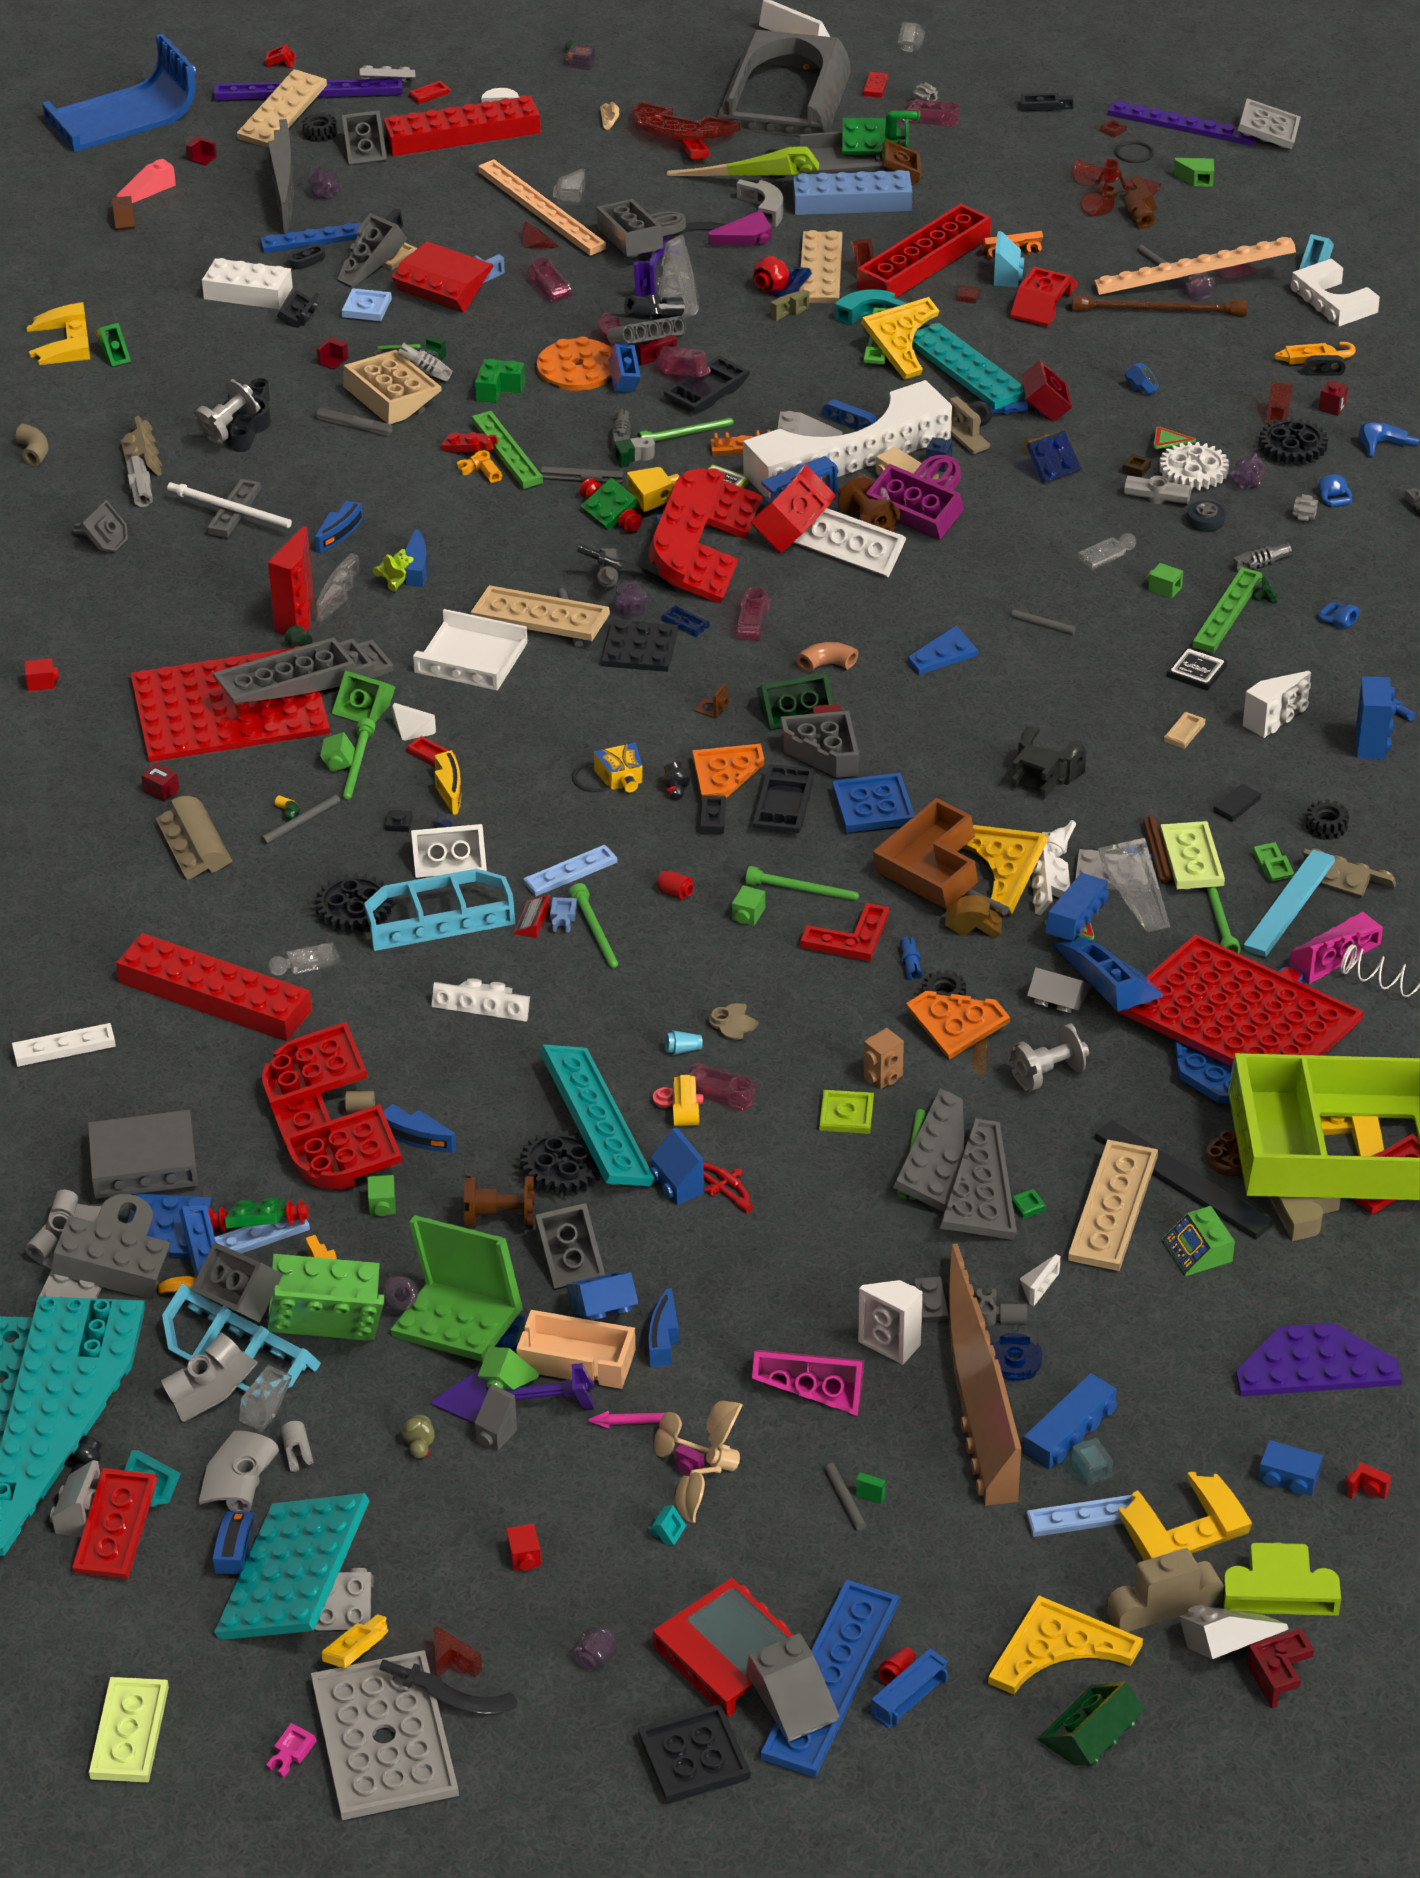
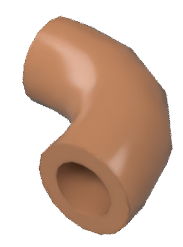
M822 642L813 644L801 651L796 656V662L801 669L809 673L817 667L826 664H835L849 669L856 663L859 653L852 646L840 642Z

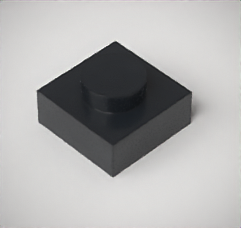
M389 810L385 824L386 831L409 832L412 811Z

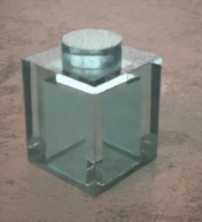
M1098 1438L1082 1441L1073 1446L1072 1465L1087 1486L1112 1477L1113 1459Z

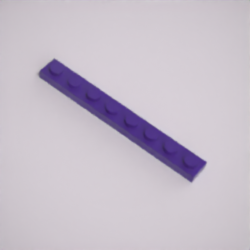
M1114 101L1108 109V116L1252 146L1257 137L1252 135L1246 136L1240 131H1237L1238 127L1232 124L1198 119L1195 116H1184L1176 112H1165L1160 109L1146 108L1142 105L1127 104L1123 101Z

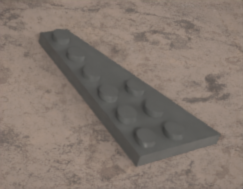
M941 1088L939 1089L893 1188L942 1212H945L964 1153L963 1099Z
M975 1118L940 1229L1014 1240L1017 1230L1000 1122Z

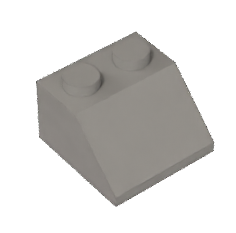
M1035 967L1027 996L1034 998L1033 1003L1046 1007L1049 1002L1057 1004V1010L1071 1013L1072 1009L1079 1011L1092 985L1082 980Z
M92 1460L69 1474L66 1484L60 1487L58 1504L53 1506L50 1513V1522L54 1525L55 1534L82 1537L100 1479L98 1461Z

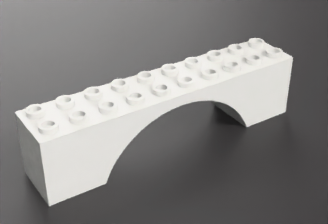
M924 380L891 391L889 407L885 414L872 425L857 432L832 437H812L777 429L744 440L743 474L749 477V481L765 497L768 496L771 499V493L761 485V481L823 456H826L837 465V477L875 465L876 456L894 446L909 454L910 452L926 448L932 437L945 440L951 439L952 405Z

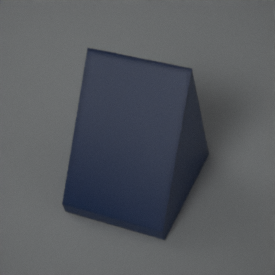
M437 813L438 828L453 827L452 821Z

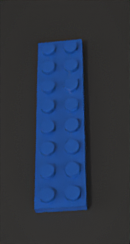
M846 1579L811 1650L840 1718L836 1722L790 1742L786 1740L777 1723H775L761 1751V1760L816 1778L896 1612L900 1596Z

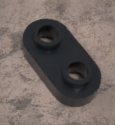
M313 244L294 251L288 255L289 265L292 268H304L325 258V248L322 245Z
M1313 355L1304 361V371L1308 376H1340L1346 370L1345 360L1338 355Z

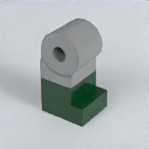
M641 437L615 442L614 456L621 468L629 466V462L646 461L654 458L655 442L652 438Z

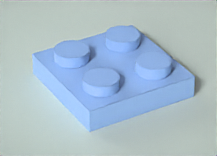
M352 288L342 309V317L382 321L392 300L391 292Z

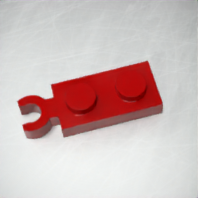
M691 133V136L681 134V146L691 159L699 161L703 160V158H709L710 150L700 137H696L695 133Z
M454 432L447 436L441 444V448L445 452H478L481 449L493 450V444H498L499 442L496 435L486 436L485 433L471 432L459 434Z

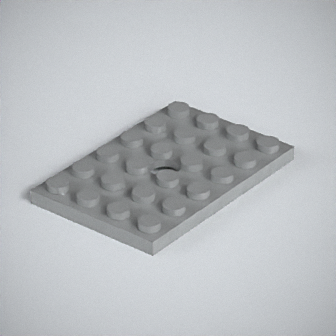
M425 1650L383 1658L409 1669H412L415 1663L421 1665V1671L430 1673ZM383 1659L349 1665L346 1668L339 1667L311 1673L342 1820L459 1796L437 1699L422 1686L412 1684L410 1688L402 1686L404 1679L380 1671L379 1668ZM381 1728H388L396 1734L395 1738L388 1743H378L373 1739V1736Z

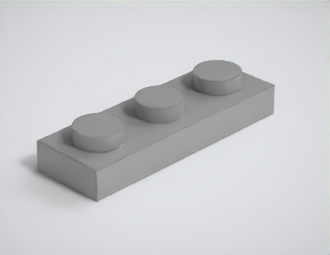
M367 65L362 66L357 71V80L402 78V82H410L415 78V70H410L409 67L391 69L390 66H382L380 69H376L373 66Z

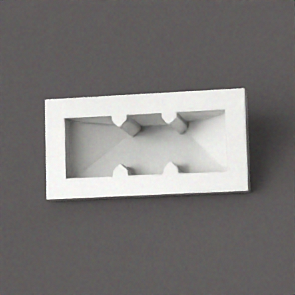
M397 703L393 704L394 723L402 740L406 741L419 738L420 736H428L436 732L435 715Z
M1054 1255L1020 1278L1030 1305L1035 1306L1058 1276L1061 1256Z

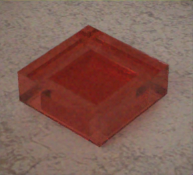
M1113 119L1100 126V132L1113 138L1122 134L1127 129L1126 125Z
M961 285L956 301L976 304L980 295V287Z

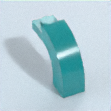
M857 291L842 297L835 303V320L852 326L860 318L872 315L874 308L891 309L907 303L895 299V293L889 291Z

